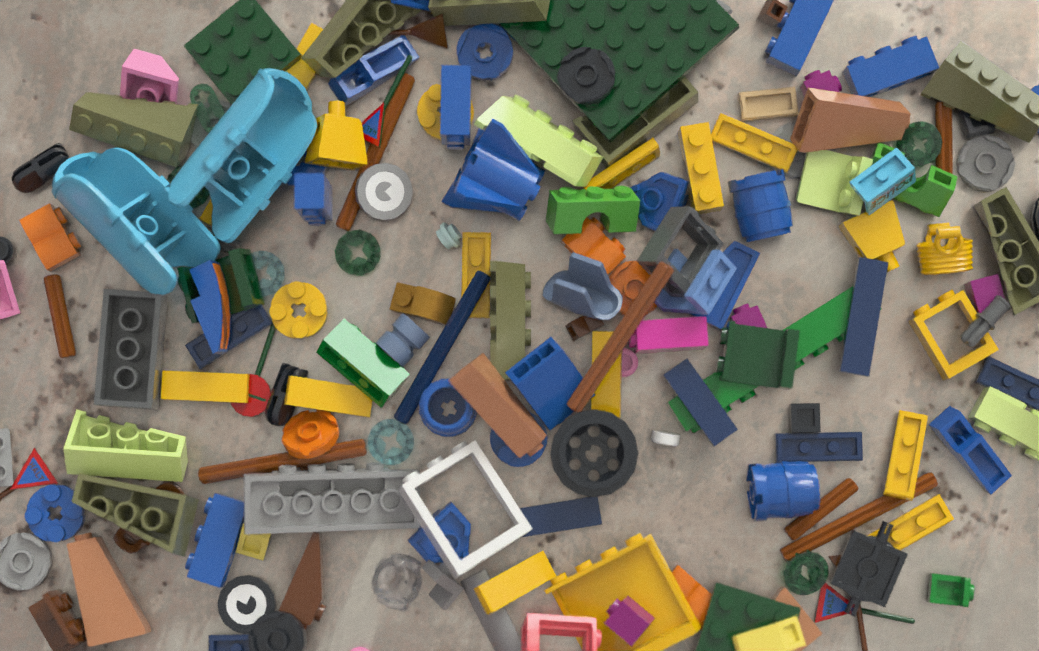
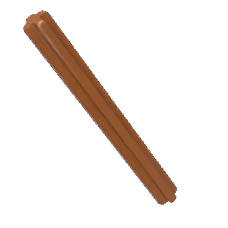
M407 73L402 77L385 110L381 148L370 143L366 152L367 165L359 168L338 216L336 226L342 230H351L360 209L355 195L357 179L368 167L380 163L414 85V77Z
M662 261L659 262L568 400L567 405L575 412L583 411L674 273V269L670 265Z
M363 439L335 443L329 451L311 459H298L291 456L288 452L201 467L198 470V477L202 484L242 478L244 474H264L279 471V466L295 465L298 468L311 464L361 457L367 454V447Z
M932 472L917 478L913 498L937 487L938 482ZM883 495L781 548V555L786 562H791L909 500Z

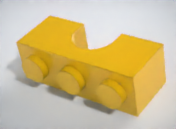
M709 122L681 126L678 131L682 160L685 161L687 168L688 193L691 207L699 215L719 212L724 207Z

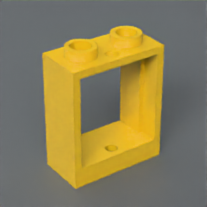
M953 289L937 298L940 303L931 308L928 303L913 311L915 317L908 321L943 380L950 379L999 350L989 332H987L980 339L982 345L948 363L925 325L924 321L956 302L971 324L976 319L975 314L977 312L964 290L956 294Z

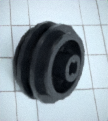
M593 409L578 412L562 423L554 435L550 455L553 470L563 485L577 494L598 497L612 494L626 485L635 471L638 449L635 436L626 422L613 413ZM596 426L599 428L600 433L597 437L589 435L590 427ZM572 437L580 439L581 444L578 448L570 446L569 441ZM610 437L617 438L618 446L616 448L608 446L607 441ZM592 445L599 447L602 453L601 456L596 458V462L589 461L585 454L586 451L591 450ZM572 459L580 461L581 466L578 470L570 468L569 463ZM610 459L618 461V468L616 470L608 468L607 463ZM591 470L599 472L598 480L591 481L588 474Z

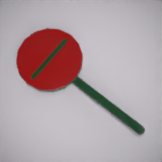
M271 324L255 375L250 374L248 403L230 402L234 410L243 416L253 417L260 415L265 411L271 395L270 386L260 375L276 330L274 324Z

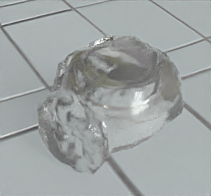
M398 552L391 554L390 558L382 559L376 565L371 580V588L377 596V602L391 610L406 611L409 604L418 597L422 586L421 561Z

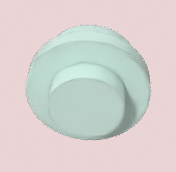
M445 222L440 224V229L436 231V234L441 243L448 250L453 247H459L461 245L459 239L462 237L459 230L453 224L448 225Z

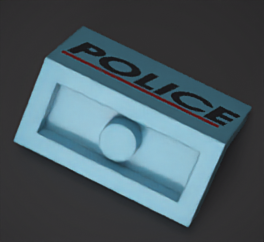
M895 148L852 179L850 186L864 201L866 212L868 215H871L916 182L915 168L900 150Z

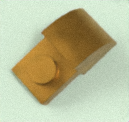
M397 282L389 310L446 325L452 315L456 298L425 287H416Z

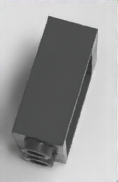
M690 206L670 207L637 262L650 275L659 262L662 261L670 265L674 269V273L663 289L671 297L685 298L684 295L711 251L720 250L724 243L716 236V231L703 222L699 217V213ZM682 227L697 245L679 272L664 254Z

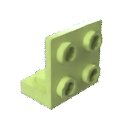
M829 150L806 152L795 199L796 202L848 215L860 216L863 200L850 186V181L872 166L873 159L849 156Z

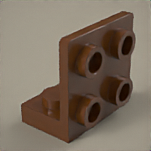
M61 589L46 592L42 595V600L28 607L52 651H70L87 641L83 620L75 615L72 609L74 607L73 600L67 592L63 593Z

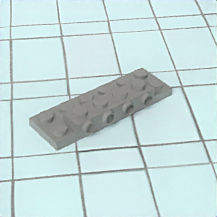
M372 462L367 463L366 468L355 469V464L351 463L337 464V469L326 470V465L323 464L308 465V470H296L295 465L279 466V471H272V473L244 474V533L272 534L420 528V524L398 491L404 484L403 478L414 471L420 474V470H389V468H384L383 463ZM419 486V487L416 488L415 490H416V492L418 493V495H419V497H420V486Z

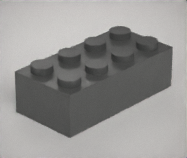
M104 289L94 405L159 410L167 295L153 294L145 291Z

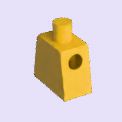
M328 102V114H323L316 118L317 129L312 142L307 148L305 163L352 171L367 165L362 122L358 118L345 116V102Z
M893 200L887 202L871 215L864 212L860 216L844 221L838 226L858 257L888 262L887 272L900 267L893 251L903 247L905 241Z

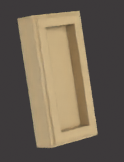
M795 87L738 93L741 122L796 117L799 115Z

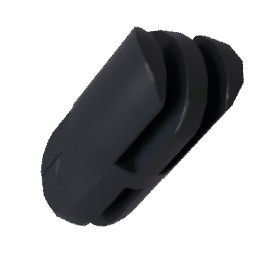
M56 143L19 166L11 177L15 189L21 193H29L53 180L59 166L69 158L64 146L61 143Z
M282 363L265 409V417L270 424L284 426L292 418L296 406L284 404L288 376L307 378L309 373L307 370Z

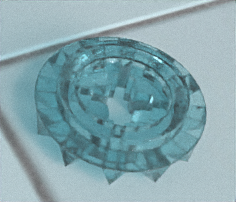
M268 251L251 253L255 269L262 270L268 264L266 272L272 278V280L263 278L259 282L263 297L274 294L282 286L285 271L282 262L276 255Z
M396 419L380 421L369 433V451L380 463L396 465L404 462L412 453L414 446L412 431L406 424ZM397 430L396 441L403 447L402 449L392 447L385 454L387 444L380 436L391 437Z

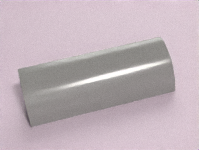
M485 568L461 580L460 583L494 651H521V637L506 607L503 606L487 615L474 591L475 587L491 579L487 569Z

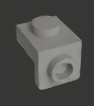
M429 559L422 569L437 583L429 593V596L442 609L446 610L464 588L453 578L444 563L438 566Z

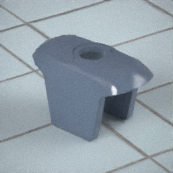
M574 252L569 258L568 270L555 273L547 281L543 289V297L549 302L573 313L598 320H610L616 316L623 302L621 293L611 284L603 263Z

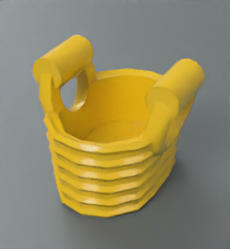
M949 222L928 224L925 242L917 243L916 245L918 248L917 252L919 253L920 273L936 275L972 270L973 240L963 238L960 226H950ZM936 235L933 243L932 236ZM948 238L947 244L941 246V239Z

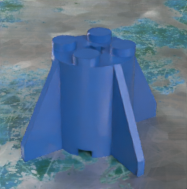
M492 118L485 130L478 128L471 148L464 158L465 162L462 168H459L454 181L441 202L454 208L502 212L520 221L527 209L525 204L528 200L533 201L540 190L538 184L542 180L545 170L532 162L503 123Z

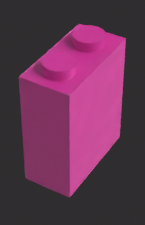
M706 316L642 320L628 341L629 348H634L635 354L703 350L708 346Z

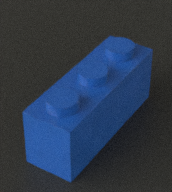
M789 0L790 3H793L790 13L785 12L781 22L777 25L781 32L778 38L772 36L765 50L769 54L766 63L797 77L834 0Z
M913 36L901 42L902 46L891 49V46H886L874 52L875 56L865 59L864 55L848 61L849 65L842 73L850 93L873 97L934 74L938 70L939 65L927 36L921 39Z
M294 173V209L311 226L326 225V221H333V187L324 173Z
M214 493L213 498L209 497L206 502L204 514H207L204 526L199 525L194 541L198 542L195 553L189 554L185 569L189 570L188 578L221 588L225 586L244 523V501L220 493Z

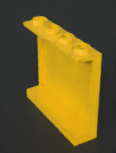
M640 533L625 540L627 546L618 551L615 546L600 554L602 559L593 564L589 559L575 567L577 572L570 576H567L564 572L550 580L552 585L544 590L546 594L552 592L564 616L596 618L597 630H601V645L599 648L597 647V651H662L696 634L701 628L651 533L645 537H642ZM627 596L631 597L655 618L632 646L605 624V621L610 616L606 613L616 599L622 602ZM576 637L582 649V637Z

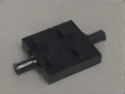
M882 520L877 536H866L852 530L830 581V584L845 590L851 596L844 610L845 613L855 617L861 601L873 602L886 607L908 553L894 548L887 542L894 525Z

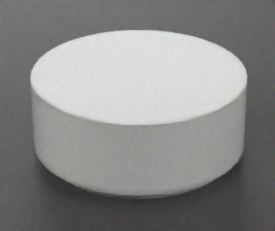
M652 430L651 441L667 446L679 445L681 435Z

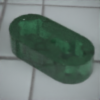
M198 84L190 92V101L192 104H199L197 116L202 127L209 134L214 128L213 126L208 127L212 123L209 114L213 112L215 117L220 120L225 111L213 88L207 84ZM201 91L211 94L207 98L210 105L208 108L201 101H196L200 98L199 93Z

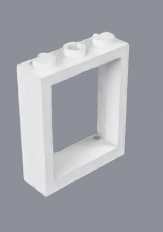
M476 440L468 445L466 441L458 444L451 449L452 455L444 460L441 456L435 458L426 465L428 470L418 474L417 471L409 474L402 479L404 484L398 490L454 579L532 530V527ZM468 456H471L515 526L460 560L415 489Z

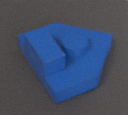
M659 172L651 178L630 187L640 199L638 217L642 226L656 231L670 207H685L689 196L685 194L689 181L666 172Z
M450 501L444 508L438 509L432 517L458 558L462 560L469 555L471 523ZM420 526L418 531L408 539V542L426 562L430 559L434 563H444Z

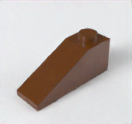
M313 532L278 610L293 614L302 623L309 626L315 620L320 622L326 609V605L322 604L325 598L322 532Z

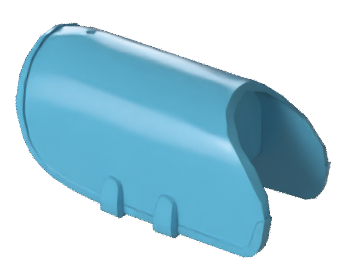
M272 68L258 70L257 75L196 148L171 182L168 194L169 201L178 208H183L189 204L203 186L208 189L213 205L212 231L216 238L225 243L233 242L259 210L264 211L271 203L268 199L282 183L286 184L293 176L291 171L301 159L315 135L317 119L312 112V101L306 88L300 81L286 71Z
M114 147L102 154L89 152L68 158L59 166L53 177L51 192L54 198L58 199L132 278L150 293L165 295L173 291L177 283V275L171 267H196L208 260L215 261L220 253L221 248L218 240L192 213L194 209L189 204L183 208H178L169 201L170 183L164 176L159 177L142 160L123 148Z

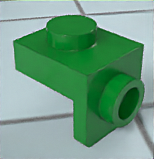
M930 573L927 602L968 607L969 601L972 602L974 598V584H971V578Z

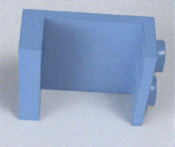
M673 249L668 258L679 272L688 260L678 249ZM712 250L684 295L685 298L671 297L663 289L654 303L663 312L709 315L737 268L721 250Z

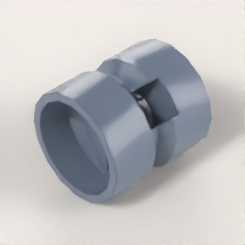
M402 313L392 324L393 331H386L376 343L404 367L414 356L413 349H421L430 337L409 317Z

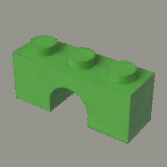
M878 143L870 157L873 159L872 165L894 150V148ZM931 165L924 176L916 178L914 184L898 194L894 199L915 206L926 214L940 217L954 193L958 176Z
M591 186L587 189L562 187L559 190H549L546 223L553 234L581 233L585 218L592 213L601 212L600 221L608 232H636L640 199L631 188L626 186H616L614 189H602Z

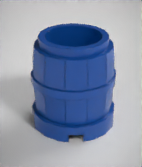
M783 169L746 176L738 181L736 179L728 181L729 191L733 194L735 218H737L741 236L746 237V242L791 233L790 227L793 226L791 202L788 199L783 182L786 181Z
M440 379L431 383L423 391L419 401V414L424 425L433 433L443 437H456L465 433L474 424L477 416V411L457 391L449 379ZM450 401H454V408L457 410L456 414L450 413L447 417L442 414L444 409L441 405L443 402L448 404Z
M780 461L779 463L762 465V463L748 464L746 482L750 481L747 498L750 514L754 522L767 521V518L791 519L797 516L812 514L819 509V480L813 464L805 461Z

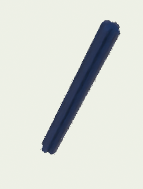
M479 270L475 273L395 412L394 418L403 424H407L419 405L423 391L433 381L491 279L489 275Z

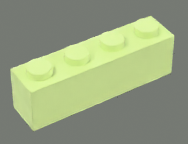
M514 95V97L502 96L476 119L474 125L482 130L487 127L492 118L503 123L529 158L538 162L541 159L544 160V168L574 186L586 187L603 159V156L596 152V146L586 140L580 142L573 137L575 133L571 129L563 125L556 126L550 122L552 119L550 115L538 109L535 112L528 107L530 103L518 95Z
M991 386L983 388L968 416L970 420L975 422L973 426L988 434L991 430L1000 435L999 441L1013 448L1018 445L1026 450L1024 453L1026 456L1039 461V411L1031 409L1030 412L1025 410L1027 406L1025 403Z
M76 410L63 449L67 474L73 475L80 473L89 476L183 482L188 463L186 437L153 428L144 431L138 429L136 424L126 422L124 425L110 422L109 417L101 415L97 418L89 417L85 411Z

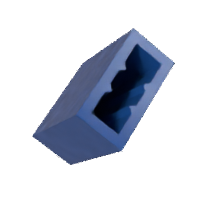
M441 65L440 136L442 145H447V149L462 150L464 145L470 146L471 65Z
M552 337L548 338L505 372L549 430L561 424L569 415L575 412L570 409L567 402L583 377L564 350Z

